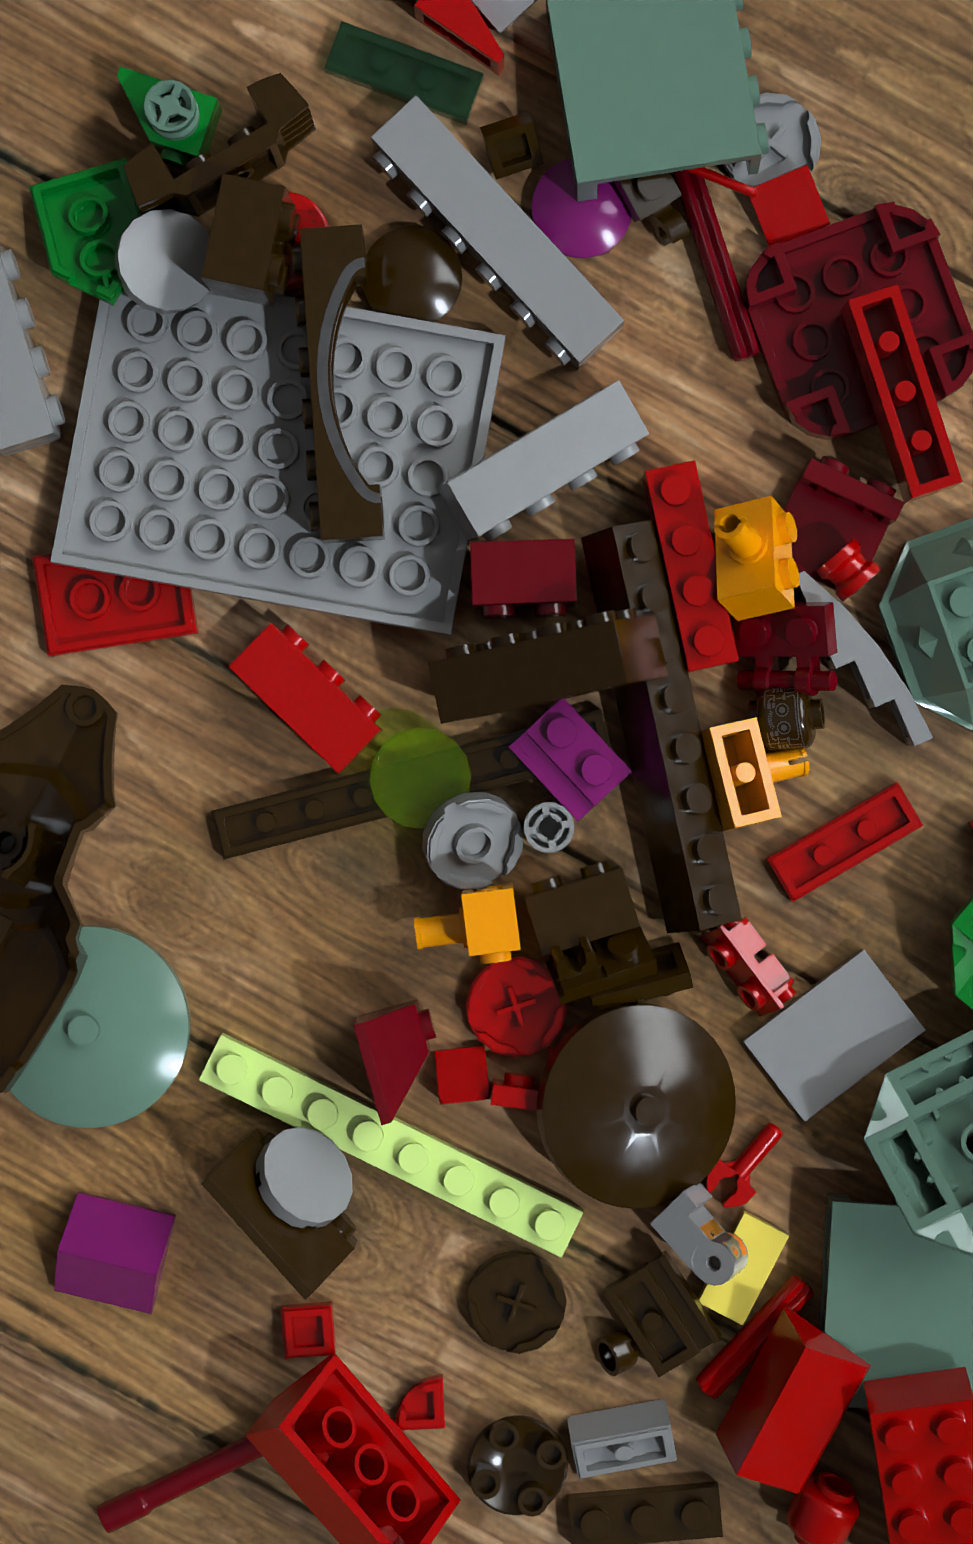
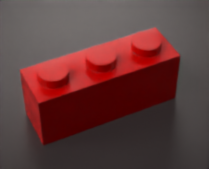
M270 623L228 667L337 773H342L383 731L376 723L382 715L362 695H359L353 701L339 687L345 679L325 659L316 665L303 652L309 644L289 624L280 630L275 624Z

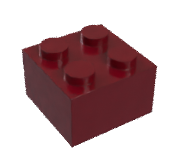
M575 539L470 542L472 605L474 611L483 610L484 619L514 618V609L534 608V615L537 618L563 617L566 614V607L575 606L577 601Z

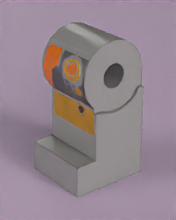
M699 1183L697 1186L693 1185L683 1191L650 1224L698 1278L713 1286L722 1285L744 1269L748 1260V1251L743 1240L736 1234L726 1232L704 1207L712 1198V1195Z

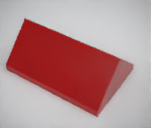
M788 1307L783 1308L718 1428L716 1436L737 1476L798 1494L802 1492L871 1365Z

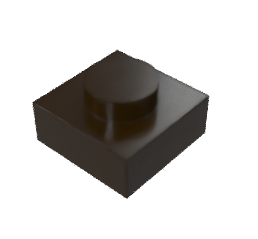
M528 111L480 127L490 166L496 180L544 164L534 124Z

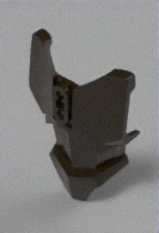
M61 684L41 703L0 730V1093L9 1092L27 1067L76 986L88 958L79 941L82 922L69 892L68 882L84 833L94 831L116 807L114 755L118 713L95 690L82 686Z

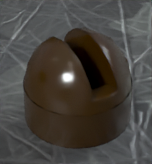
M611 1332L596 1340L595 1347L598 1360L603 1369L611 1376H616L629 1370L637 1362L640 1353L639 1349H632L630 1342L634 1339L625 1332Z

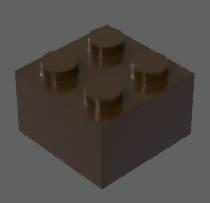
M223 173L201 278L214 295L274 307L276 294H285L290 273V265L285 264L287 243H296L301 215L295 213L296 204L292 202L285 186Z

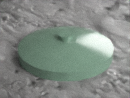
M89 925L82 926L79 941L88 955L80 978L40 1047L10 1090L24 1106L39 1116L61 1125L78 1128H99L118 1124L137 1116L153 1105L169 1089L180 1072L187 1055L191 1033V1016L186 993L179 977L168 961L155 948L133 934L111 927Z

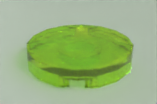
M418 727L398 732L385 742L372 761L370 785L374 800L386 816L402 826L425 829L431 814L446 800L469 792L471 772L467 756L455 740L438 730Z

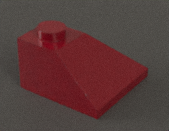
M417 999L359 1015L353 1025L381 1125L389 1124L394 1119L429 1054V1040L437 1038L429 1008L420 1011Z

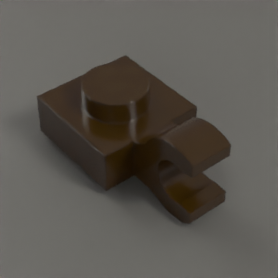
M670 173L612 182L633 221L638 222L648 216L663 246L669 243L674 244L690 234L685 220L670 204V202L682 196Z

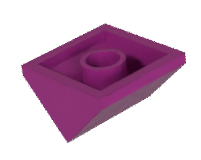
M78 1192L57 1251L54 1291L152 1314L176 1215Z

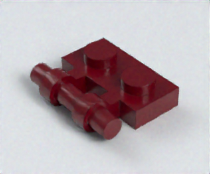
M794 602L795 608L740 621L733 617L738 657H755L756 663L755 670L739 671L737 675L738 688L740 690H754L757 695L760 690L768 689L769 687L795 688L796 692H801L807 696H816L819 691H834L837 687L836 672L820 671L819 657H829L837 653L834 603ZM778 657H796V671H779Z

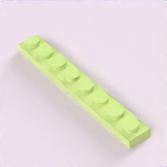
M225 1033L221 1034L199 1079L293 1127L316 1130L332 1140L340 1150L561 1258L584 1213L582 1208L394 1117L391 1123L381 1125L376 1107Z

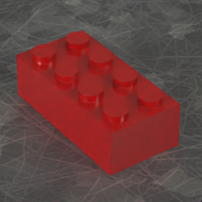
M966 1367L863 1381L889 1544H973V1392Z

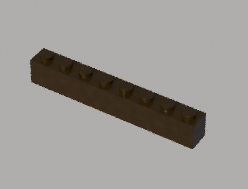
M655 519L612 526L581 537L597 613L612 610L617 612L635 608L637 617L656 616L668 676L614 688L667 934L701 931L742 920Z

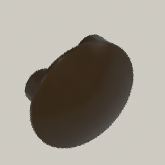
M415 226L394 229L380 237L366 255L368 285H362L368 303L375 312L436 322L444 317L456 303L463 282L460 260L451 244L438 233L427 228Z
M524 1415L507 1416L486 1426L475 1438L467 1460L468 1477L474 1494L491 1509L508 1515L533 1517L544 1512L547 1505L561 1491L568 1471L567 1453L561 1438L543 1421Z

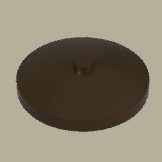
M627 1003L593 1013L574 1026L562 1038L549 1057L542 1073L537 1095V1121L541 1140L551 1162L559 1173L574 1187L593 1199L622 1208H648L675 1200L689 1187L697 1186L712 1171L725 1151L732 1132L736 1109L735 1085L732 1072L723 1051L714 1038L702 1026L686 1015L669 1008L647 1003Z

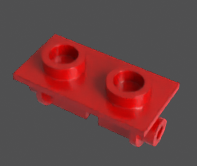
M746 916L742 920L723 924L700 936L708 946L707 952L711 960L720 969L726 970L738 986L737 992L740 999L748 1008L756 1011L760 1017L782 1009L784 1007L783 1003L796 994V991L791 986L794 980L773 953L766 956L759 963L755 959L754 955L765 947L766 943Z

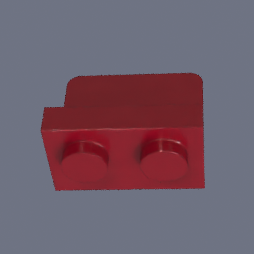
M822 456L820 462L811 458L805 464L784 511L792 514L797 528V540L792 543V558L797 565L798 572L805 571L817 583L836 591L835 585L829 579H822L816 570L853 538L861 544V554L868 561H872L888 526L897 520L905 502L894 497L896 489L873 478H868L865 484L848 476L850 468L845 464Z

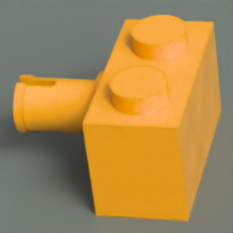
M772 496L714 509L717 600L737 621L795 608L794 588L799 586V572L792 558V543L797 540V528L792 514L785 512Z
M757 717L701 731L723 832L782 817L773 783L808 776L810 771L809 761L789 765L788 763L808 756L806 750L794 749L766 753Z
M513 883L492 885L483 889L463 890L461 893L463 907L459 908V913L424 918L414 917L418 950L426 947L463 943L464 948H468L469 956L480 955L481 964L512 960L511 951L521 950Z

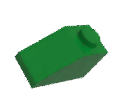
M120 66L117 77L150 143H153L164 163L183 169L185 164L193 158L209 153L223 111L217 98L190 89L200 110L198 127L192 135L184 140L172 141L164 139L155 132L145 115L144 101L148 91L153 85L164 80ZM177 115V116H175V117H172V118L169 119L168 123H170V121H171L172 119H176V118H178V117L182 118V117L179 116V115Z

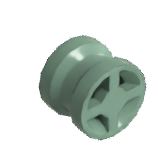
M164 80L153 85L146 94L144 101L145 115L158 135L164 139L177 141L184 140L194 133L199 125L200 110L195 97L186 85L175 80ZM177 115H179V116L182 117V118L178 117V118H176V119H172V120L170 121V123H168L169 119L172 118V117H175V116H177Z

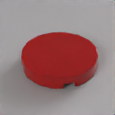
M521 955L511 956L512 960L490 963L483 967L472 981L466 1001L468 1022L477 1039L493 1052L510 1057L526 1056L549 1046L562 1030L567 1011L566 1003L561 1005L546 966L539 960Z

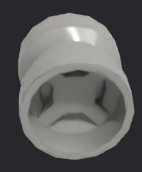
M541 802L534 805L527 812L524 819V834L534 849L544 853H554L562 850L570 843L574 834V821L571 814L562 805L555 802Z

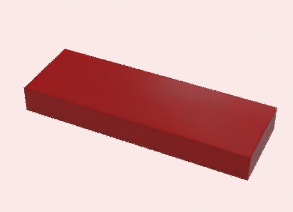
M894 782L765 859L790 901L794 902L919 829L923 824L899 783Z

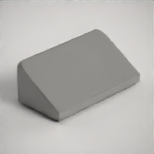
M654 1400L568 1417V1428L578 1479L677 1461L665 1400Z

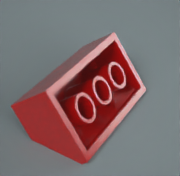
M336 1354L326 1357L273 1398L245 1434L249 1441L339 1544H431L461 1501Z

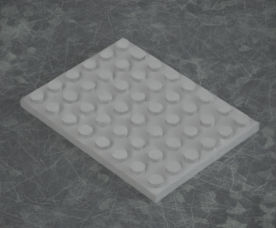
M124 290L114 306L100 300L50 562L62 566L451 636L469 540L466 539L437 487L484 459L506 335L363 309L346 308L335 350L334 393L336 409L346 446L356 467L369 485L380 484L382 488L385 540L324 544L321 541L320 532H311L309 502L318 501L317 481H308L306 471V450H315L313 429L305 430L303 424L302 399L311 398L310 378H301L298 350L299 347H308L306 326L297 327L295 297L276 294L274 307L214 295L209 290L198 304L184 311L170 314H160L142 308L128 297Z

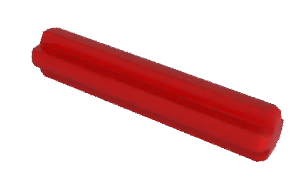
M792 1275L700 1372L696 1378L699 1388L713 1399L718 1398L757 1357L783 1308L788 1307L795 1313H798L813 1297L814 1292L812 1288L801 1277Z

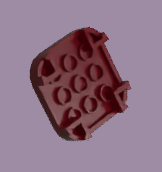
M895 202L877 204L869 211L784 243L778 241L764 250L750 269L743 291V298L762 358L782 410L790 423L807 436L831 440L847 437L878 425L841 312L844 305L850 299L898 284L937 403L962 388L972 374L973 331L938 240L941 234L931 218L927 220L914 209L895 205Z

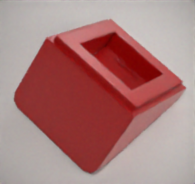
M485 1045L435 1050L438 1094L441 1105L490 1099Z

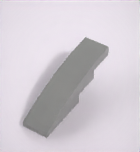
M805 571L799 573V586L794 588L799 602L834 603L837 653L824 657L829 670L837 669L849 663L868 708H875L888 702L907 746H916L932 739L933 736L910 691L878 644L839 601Z

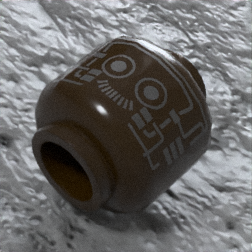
M769 687L768 689L760 690L756 700L749 701V719L757 717L764 748L769 751L808 748L814 742L816 729L825 728V713L822 699H813L812 696L796 692L795 688Z

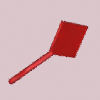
M807 164L753 187L705 167L685 170L749 196L769 247L778 241L784 243L830 225Z

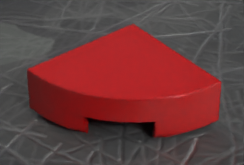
M443 1374L424 1378L406 1392L398 1406L395 1424L401 1430L445 1428Z

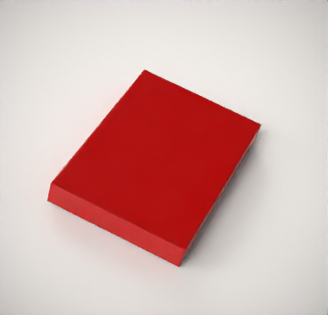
M52 554L32 557L48 657L199 634L192 589L57 565L50 562Z

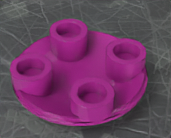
M570 158L555 164L541 177L532 198L533 222L563 255L573 258H591L608 254L624 237L632 218L612 182L598 184L597 199L577 202Z

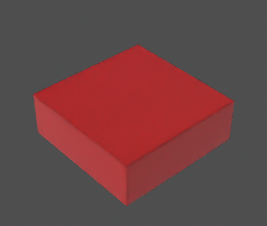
M332 1301L282 1305L281 1315L285 1359L336 1354Z

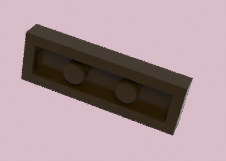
M717 1481L567 1494L572 1544H646L723 1537Z

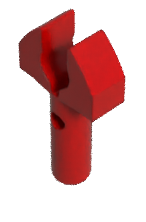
M773 1123L766 1124L736 1160L723 1162L719 1159L712 1171L706 1176V1190L711 1193L721 1179L733 1177L737 1174L735 1177L736 1186L721 1202L722 1207L728 1208L747 1204L755 1195L756 1190L750 1185V1173L783 1137L781 1129Z

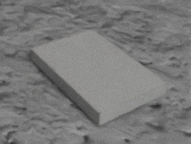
M860 949L742 1040L805 1122L919 1036L925 1029L866 951Z

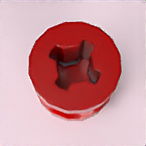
M853 538L822 564L816 572L822 579H829L835 585V595L843 602L875 576L881 568L875 561H868L861 554V544Z

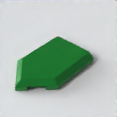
M126 158L29 186L52 276L114 306L124 290L114 262L118 239L134 219L142 216L124 170V166L128 163Z

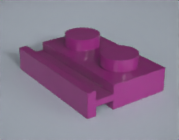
M565 699L559 700L509 746V749L577 822L632 772Z

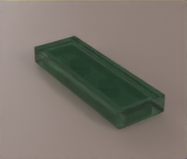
M341 21L324 67L325 73L405 103H408L413 97L417 96L432 113L465 125L468 123L484 79V73Z

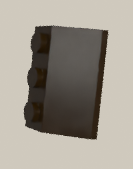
M256 1128L210 1170L201 1185L306 1300L355 1249L357 1239L353 1233L357 1229L344 1212L326 1226L316 1228L317 1226L294 1227L275 1216L260 1194L258 1187L262 1183L260 1181V1172L256 1174V1161L262 1147L276 1136L271 1132L264 1136Z

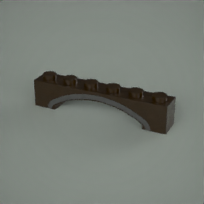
M360 224L301 228V244H292L291 251L294 276L303 275L304 295L295 296L297 327L306 326L308 347H299L298 352L301 378H310L311 398L302 399L304 429H313L315 450H306L308 481H317L318 501L309 502L311 532H320L321 541L324 544L385 540L382 488L380 484L369 485L352 460L340 428L334 393L335 350L342 319L357 286L368 285L363 227Z

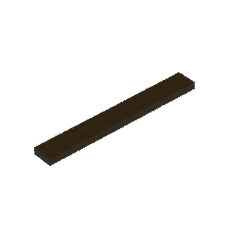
M602 710L581 714L580 716L611 748ZM529 728L212 810L211 814L223 860L443 803L462 793L485 792L535 779L536 777L509 749V746Z

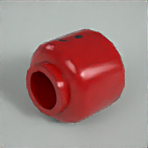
M824 1471L819 1475H810L802 1492L795 1493L785 1517L789 1528L794 1533L795 1540L799 1544H844L861 1510L858 1498L855 1496V1488L849 1481L838 1474Z

